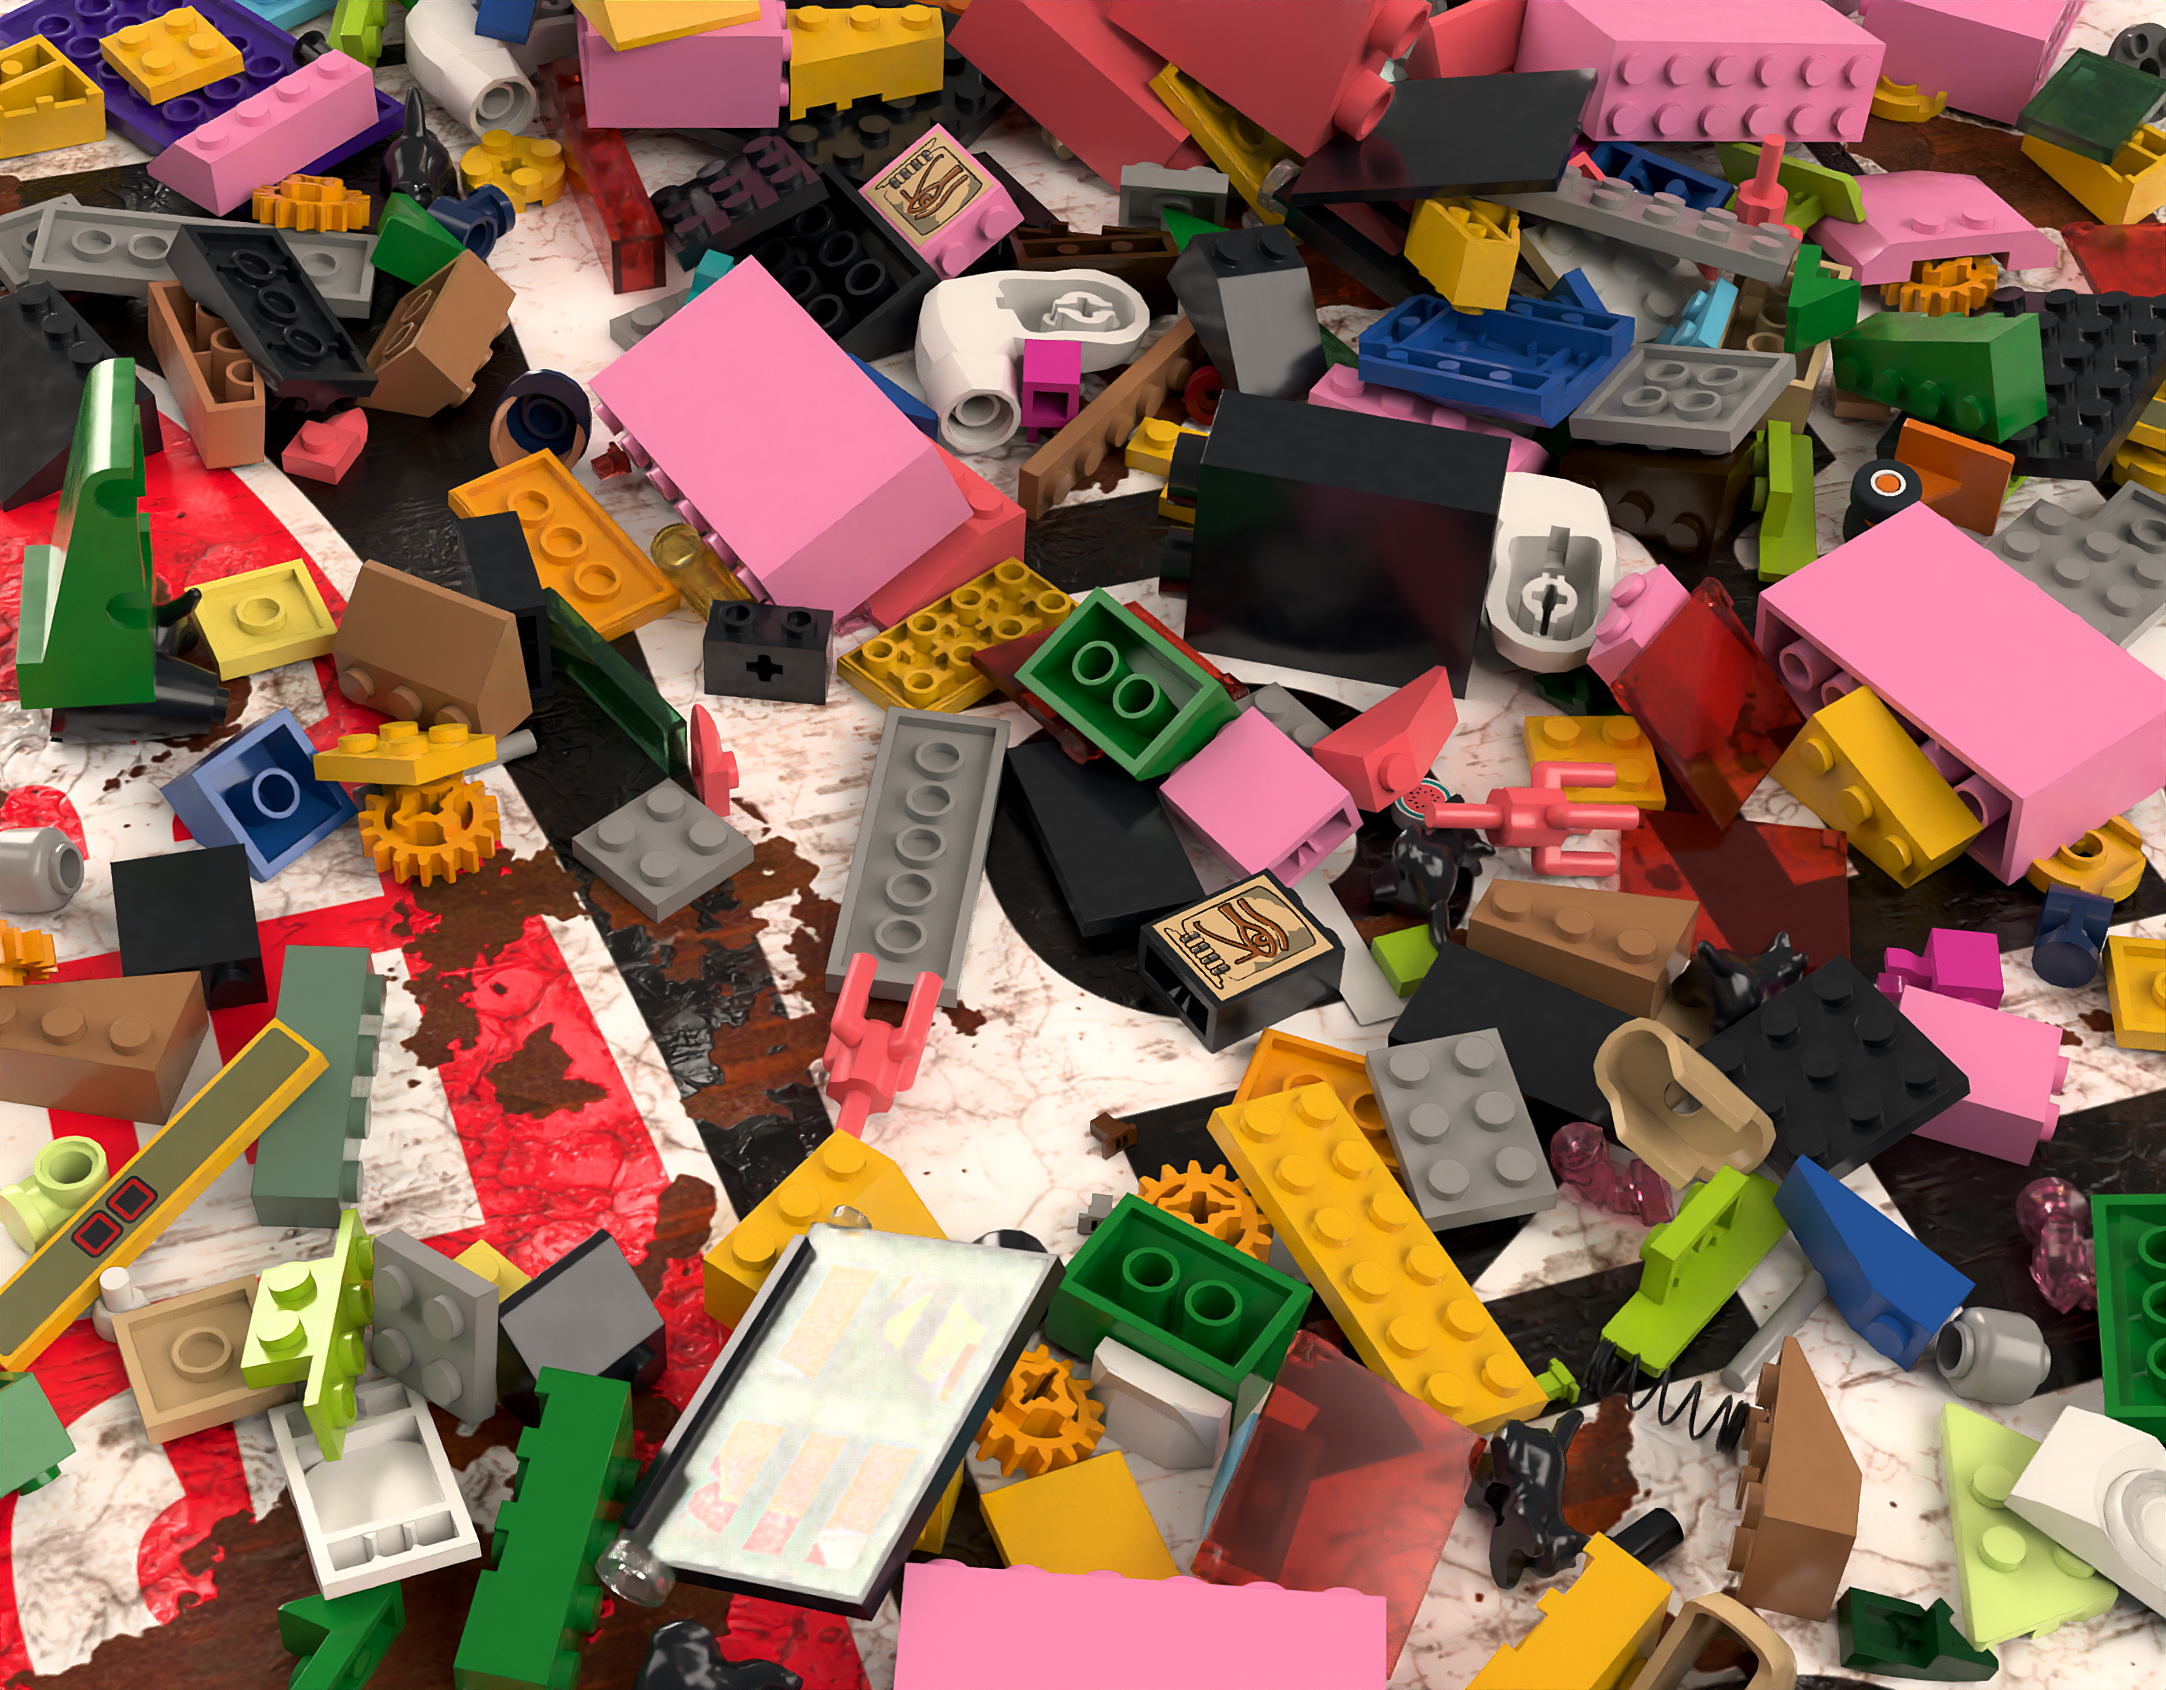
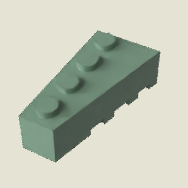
M286 945L276 1018L323 1053L330 1066L259 1136L251 1199L260 1226L339 1229L342 1210L350 1209L351 1203L361 1202L364 1169L363 1162L358 1160L362 1139H368L370 1134L372 1113L370 1093L373 1077H376L378 1071L379 1043L387 997L386 976L375 973L370 948Z

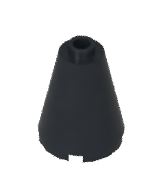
M156 649V702L53 708L50 736L52 737L50 741L63 744L210 736L212 724L221 726L225 724L230 689L218 687L219 674Z

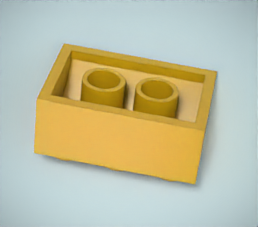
M570 0L616 52L761 19V7L758 0Z
M838 1128L703 1258L705 1313L734 1331L794 1234L807 1236L811 1244L819 1232L832 1233L843 1242L863 1244L865 1238L878 1240L876 1236H870L873 1230L943 1240L949 1239L896 1162L841 1128ZM836 1270L781 1361L817 1384L882 1277ZM906 1281V1283L904 1284V1286H903V1288L901 1289L900 1293L898 1294L896 1300L894 1301L893 1305H894L916 1282H914V1281Z

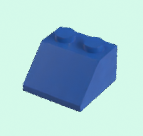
M287 706L253 722L159 789L195 841L206 849L245 843L250 877L259 883L268 881L359 813V810L339 781L315 780L313 755L319 752Z

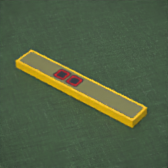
M276 1017L269 1022L0 1288V1366L7 1372H23L102 1293L100 1276L106 1269L111 1267L126 1269L330 1066L323 1053Z

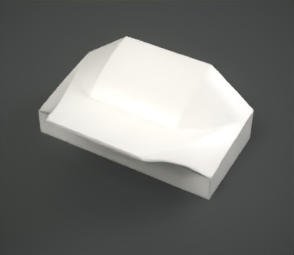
M1107 1336L1094 1351L1090 1376L1094 1386L1088 1395V1399L1101 1402L1104 1405V1411L1098 1419V1422L1105 1426L1103 1436L1165 1470L1213 1466L1228 1444L1232 1403Z

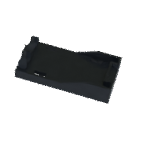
M181 224L165 260L189 297L224 318L270 388L266 400L272 411H275L283 400L290 397L287 404L291 411H304L306 413L312 410H320V412L324 413L327 407L334 402L337 409L342 412L352 409L358 397L371 396L379 381L276 228Z

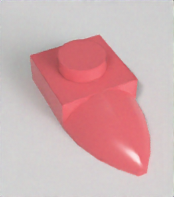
M358 407L336 414L322 423L307 420L281 453L284 472L337 485L361 453L367 441L368 424L364 411Z
M695 704L692 708L690 719L692 780L699 801L719 817L730 816L729 790L739 788L736 759L733 751L723 752L720 735L711 715L702 705Z

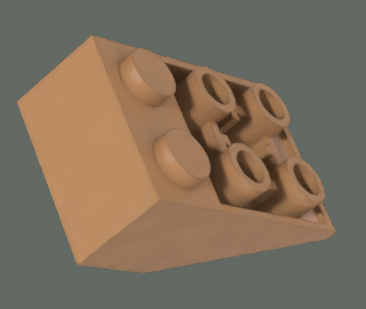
M1785 1336L1776 1365L1763 1362L1755 1406L1762 1407V1409L1750 1406L1746 1417L1742 1450L1749 1451L1748 1466L1742 1465L1738 1478L1734 1509L1741 1510L1740 1526L1735 1525L1733 1528L1726 1570L1739 1573L1736 1601L1742 1605L1826 1623L1857 1536L1862 1472L1797 1339Z

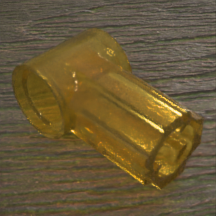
M670 524L662 528L654 536L650 546L651 557L666 580L670 582L705 624H707L712 599L756 603L752 596L709 549L699 532L690 524ZM690 557V558L688 559V561H686V562L680 564V563L682 562V560H684V559Z

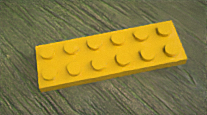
M1326 1081L1213 1110L1206 1128L1424 1453L1496 1431L1497 1427L1507 1419H1519L1524 1422L1540 1416L1549 1398Z

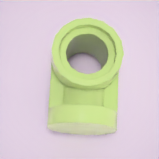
M75 1135L61 1137L49 1142L38 1152L33 1161V1175L16 1185L9 1184L0 1190V1221L13 1240L27 1253H36L111 1179L106 1153L101 1145L91 1138Z

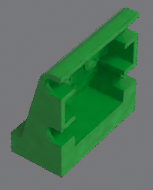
M135 358L104 360L95 365L86 378L51 544L25 546L16 654L21 710L156 702L157 582L150 512L138 513V497L146 496V469L139 405H135Z

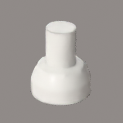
M111 1267L101 1274L100 1286L102 1294L95 1301L92 1309V1320L96 1333L102 1339L112 1343H116L110 1316L151 1305L142 1290L132 1287L129 1273L122 1267Z

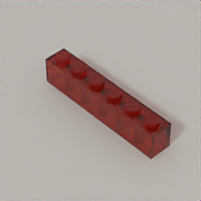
M561 58L553 63L537 65L540 118L549 139L557 141L561 145L562 158L566 169V181L613 294L617 295L666 287L665 233L619 128H588L580 59Z

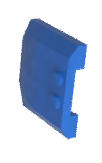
M1424 293L1409 297L1359 334L1358 380L1412 392L1426 400L1449 408L1552 429L1577 408L1629 352L1634 340L1635 317L1513 294L1508 296L1505 311L1485 309L1483 315H1470L1454 310L1451 307L1452 304L1447 299H1439Z

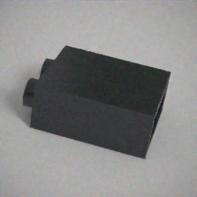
M1222 389L1209 436L1179 432L1169 472L1167 504L1196 509L1194 529L1177 526L1170 527L1159 577V596L1187 601L1182 649L1395 688L1404 687L1436 665L1446 667L1453 698L1465 700L1512 439Z

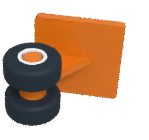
M1908 418L1901 428L1894 460H1874L1864 464L1855 473L1850 490L1851 504L1846 510L1842 527L1843 537L1847 543L1917 501H1921L1952 524L1992 536L1998 523L2015 456L1993 446L1982 444L1942 430L1936 426Z

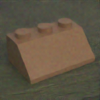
M469 248L398 301L365 359L379 381L370 397H358L354 405L426 418L431 417L446 405H449L452 409L461 405L475 389L476 384L472 381L474 374L489 361L493 354V350L489 347L491 342L508 326L510 318L506 313L517 294Z
M371 559L361 566L332 646L339 677L338 682L343 697L357 704H363L393 716L400 721L417 722L418 727L428 731L430 727L442 724H467L468 733L495 734V743L506 737L533 713L515 614Z

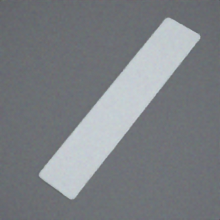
M1316 866L1292 889L1298 893L1304 906L1325 927L1331 928L1336 932L1346 948L1339 992L1360 1025L1365 1026L1400 1016L1405 1007Z

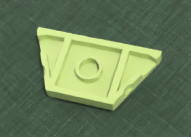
M1945 1402L1939 1417V1427L1966 1640L1976 1651L1983 1652L1988 1648L1993 1653L1996 1644L2017 1636L2027 1634L2030 1640L2057 1631V1628L2064 1622H2082L2110 1612L2118 1597L2117 1584L2003 1504L2042 1443L1957 1403Z

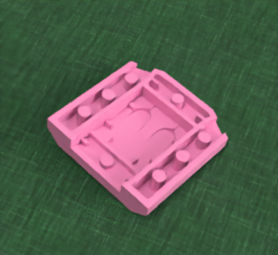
M1921 170L1851 176L1860 186L1862 192L1861 202L1866 213V219L1857 225L1825 215L1811 225L1806 232L1819 246H1822V249L1837 264L1853 267L1851 277L1860 282L1861 286L1910 281L1913 261L1990 254L2002 264V268L2006 271L2055 267L2058 246L1976 176Z

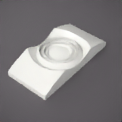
M391 1376L355 1386L356 1422L354 1426L347 1427L341 1460L326 1462L303 1409L304 1400L267 1409L289 1495L296 1509L313 1572L325 1601L482 1556L477 1534L424 1396Z
M2067 1405L2003 1504L2166 1618V1449L2157 1437L2104 1415Z

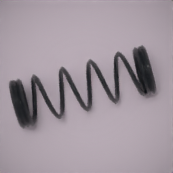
M1607 1337L1600 1341L1591 1357L1582 1381V1387L1585 1391L1589 1389L1591 1393L1597 1390L1601 1398L1608 1397L1615 1392L1633 1368L1627 1396L1628 1408L1631 1412L1638 1411L1644 1407L1663 1382L1658 1405L1660 1425L1666 1426L1671 1424L1694 1395L1688 1428L1690 1438L1694 1441L1703 1437L1725 1409L1715 1448L1717 1452L1721 1451L1726 1456L1732 1453L1745 1427L1746 1417L1751 1406L1750 1403H1744L1743 1400L1739 1401L1729 1421L1733 1397L1732 1394L1728 1395L1707 1425L1695 1436L1694 1421L1702 1390L1701 1380L1694 1384L1673 1415L1668 1420L1663 1421V1408L1672 1372L1671 1367L1665 1368L1640 1404L1633 1407V1390L1641 1354L1639 1352L1634 1355L1616 1383L1606 1393H1603L1602 1381L1615 1356L1617 1343L1616 1341L1612 1342L1611 1339L1608 1340Z

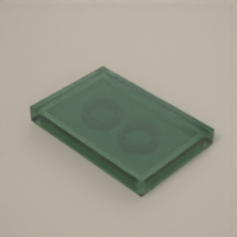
M2079 47L2019 113L2015 129L2097 162L2111 165L2166 101V79Z

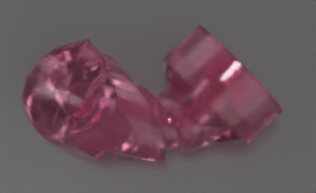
M1574 1122L1563 1126L1553 1135L1550 1143V1158L1554 1171L1564 1182L1571 1185L1585 1201L1591 1202L1600 1212L1605 1204L1612 1209V1214L1632 1216L1646 1228L1656 1226L1659 1222L1671 1223L1675 1219L1670 1184L1640 1158L1631 1160L1623 1176L1615 1175V1167L1609 1160V1144L1603 1135V1128L1587 1122Z
M2046 1177L2035 1180L2020 1193L2015 1207L2017 1223L2022 1233L2035 1246L2032 1251V1265L2029 1266L2031 1276L2047 1304L2062 1314L2069 1311L2075 1304L2084 1311L2094 1310L2097 1308L2095 1274L2090 1272V1267L2087 1266L2086 1244L2083 1240L2090 1222L2088 1205L2080 1191L2064 1179Z

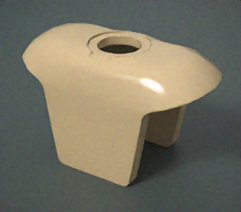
M1639 1017L1626 1022L1610 1033L1600 1047L1593 1068L1597 1085L1610 1103L1618 1139L1677 1191H1680L1694 1176L1709 1182L1725 1164L1746 1176L1760 1166L1770 1152L1776 1138L1772 1120L1715 1065L1659 1021ZM1673 1080H1676L1700 1101L1703 1106L1691 1114L1677 1113L1667 1105L1664 1097L1665 1089Z
M1713 1592L1684 1603L1677 1618L1629 1690H1675L1709 1644L1718 1638L1731 1640L1757 1655L1759 1659L1758 1670L1745 1690H1795L1798 1665L1796 1655L1790 1645L1764 1620L1735 1599L1720 1592Z

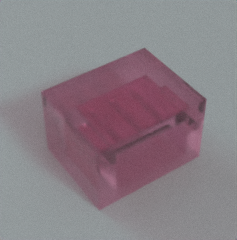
M865 601L862 602L849 614L838 618L837 623L833 625V631L842 638L872 625L871 607Z

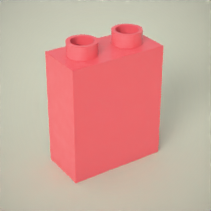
M972 0L946 41L1119 194L1122 165L1134 166L1139 162H1154L1162 165L1164 169L1187 170L1195 166L1207 167L1212 159L1148 84L1169 61L1107 18L1113 0Z
M1113 0L1107 18L1308 159L1309 156L1342 130L1357 141H1360L1375 128L1387 111L1395 94V87L1380 77L1388 56L1393 60H1397L1414 44L1430 17L1432 4L1426 0Z

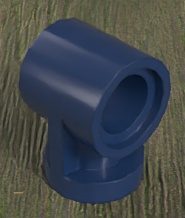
M483 184L473 190L464 201L447 195L439 197L427 209V212L482 261L493 250L497 238L513 230L516 223V214L511 201L501 189L492 184Z
M2053 882L2049 883L2033 937L2035 947L2031 959L2033 970L2042 980L2062 988H2076L2086 985L2095 977L2100 959L2099 955L2113 912L2114 899Z

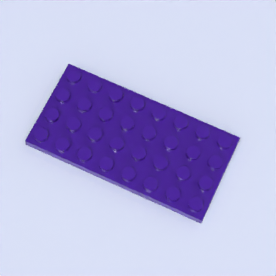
M33 0L0 17V51L42 34L104 91L106 123L155 156L160 155L171 144L195 131L199 126L212 121L236 107L240 102L250 99L274 85L283 77L289 76L303 68L296 65L292 59V52L298 39L235 0ZM192 6L242 53L245 71L152 106L102 57L99 40L116 34L127 26H137L164 16L170 10ZM374 87L379 122L293 174L316 176L328 168L345 161L348 157L373 143L383 140L391 133L403 127L404 105ZM252 198L236 207V209L245 215L251 212Z

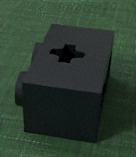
M712 599L703 637L704 694L826 705L833 669L834 611L801 606L790 607Z

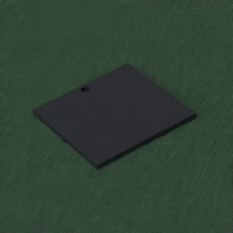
M1597 68L1389 82L1395 87L1392 102L1379 123L1364 139L1357 141L1342 130L1309 156L1290 194L1292 206L1557 192L1576 139L1583 131L1582 123L1598 83Z

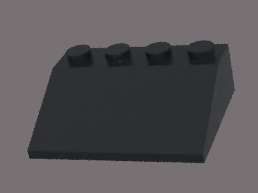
M827 159L818 165L814 171L822 179L829 198L722 253L734 257L733 265L736 266L752 255L844 352L854 354L865 363L915 346L924 297L930 290L942 282L936 271Z
M48 280L38 284L23 286L16 292L0 297V508L4 512L63 489L86 378L91 369L98 363L108 359L120 358ZM136 375L135 405H139L144 457L164 450L155 395Z

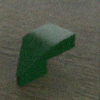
M1583 665L1567 672L1544 673L1533 676L1537 695L1568 716H1635L1601 678L1587 681Z
M1850 1586L1837 1601L1841 1667L1871 1674L1914 1680L1979 1682L1989 1681L1999 1670V1662L1988 1648L1983 1652L1976 1651L1950 1623V1618L1955 1612L1941 1597L1934 1601L1925 1611L1920 1604Z

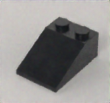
M1278 224L1193 235L1169 272L1167 279L1226 389L1289 401L1309 399L1310 390L1328 372L1308 269L1285 226Z

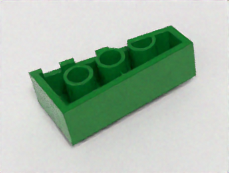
M1876 312L1858 322L1850 331L1830 338L1836 388L1999 444L2048 415L2038 313H2022L2016 318H2005L2004 313H1985L1980 317H1964L1963 312H1947L1940 317H1929L1926 312Z
M541 1366L534 1389L535 1396L539 1397L541 1423L539 1429L524 1426L515 1454L517 1461H519L514 1487L515 1502L502 1500L494 1525L495 1532L491 1549V1562L494 1567H498V1570H481L453 1665L456 1690H576L582 1661L581 1652H577L576 1649L582 1632L593 1633L596 1629L603 1603V1587L598 1586L604 1567L613 1569L616 1567L614 1562L623 1546L625 1530L617 1518L645 1475V1462L635 1459L631 1382Z

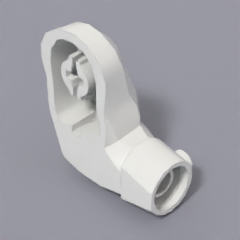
M419 0L405 18V58L408 68L425 95L434 104L446 109L448 114L472 132L471 138L475 143L480 144L481 136L485 132L495 129L506 130L514 136L522 131L530 122L537 105L536 91L527 77L534 74L540 68L579 51L574 8L570 0L542 1L526 45L475 35V25L482 0Z
M1069 269L1056 272L995 271L940 282L924 297L914 350L917 375L925 390V398L929 407L938 415V426L944 438L957 452L976 454L979 451H986L1004 444L1015 434L1021 417L1019 391L1022 390L1025 339L1081 342L1080 374L1107 370L1129 361L1139 348L1149 327L1150 310L1140 293L1123 280L1095 269Z
M1506 472L1489 568V591L1485 600L1489 634L1497 651L1520 667L1541 673L1567 672L1587 664V657L1596 638L1594 631L1606 615L1612 600L1610 593L1620 581L1621 572L1607 506L1596 490L1566 479L1525 472Z

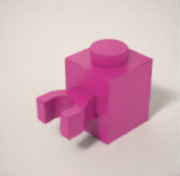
M1025 339L1020 426H1027L1026 443H1037L1038 430L1040 428H1055L1059 432L1078 415L1081 342Z
M1931 928L1923 957H1919L1905 949L1887 947L1884 954L1886 973L1879 972L1876 980L1877 989L1889 1001H1900L1904 987L1908 985L1998 1010L2004 993L1997 934Z

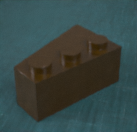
M1052 220L1051 230L1019 227L1018 224L1002 238L1001 271L1056 272L1069 269H1095L1120 278L1139 292L1150 310L1149 321L1158 319L1161 315H1178V298L1167 276L1180 257V253L1170 231L1103 225L1101 235L1069 232V222Z
M1743 438L1732 453L1727 452L1721 455H1706L1698 449L1676 447L1667 450H1652L1647 448L1646 445L1632 443L1599 445L1593 440L1577 439L1561 458L1558 478L1596 490L1607 506L1612 526L1708 565L1736 528L1756 439Z

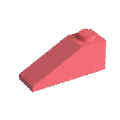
M1436 665L1311 746L1315 762L1350 792L1357 809L1378 813L1421 784L1459 721L1446 667Z

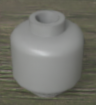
M49 826L10 828L1 831L0 909L9 913L52 912L64 908L74 893H77L81 888L84 879V861L80 849L70 841L63 831Z
M1986 1307L1966 1308L1953 1321H1950L1943 1327L1936 1345V1361L1940 1373L1945 1376L1952 1391L1960 1397L1969 1400L2000 1405L2022 1404L2034 1394L2038 1385L2045 1381L2051 1365L2050 1351L2044 1343L2043 1335L2038 1325L2022 1313Z

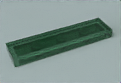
M550 586L543 589L548 607L551 657L668 776L686 769L688 763L687 721L555 589H552Z

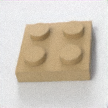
M255 1273L110 1316L113 1334L150 1446L297 1401L294 1382L249 1390L240 1369L259 1287Z

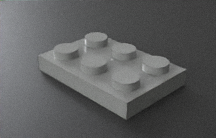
M1497 1028L1366 1052L1365 1070L1410 1201L1432 1232L1556 1208L1559 1193Z

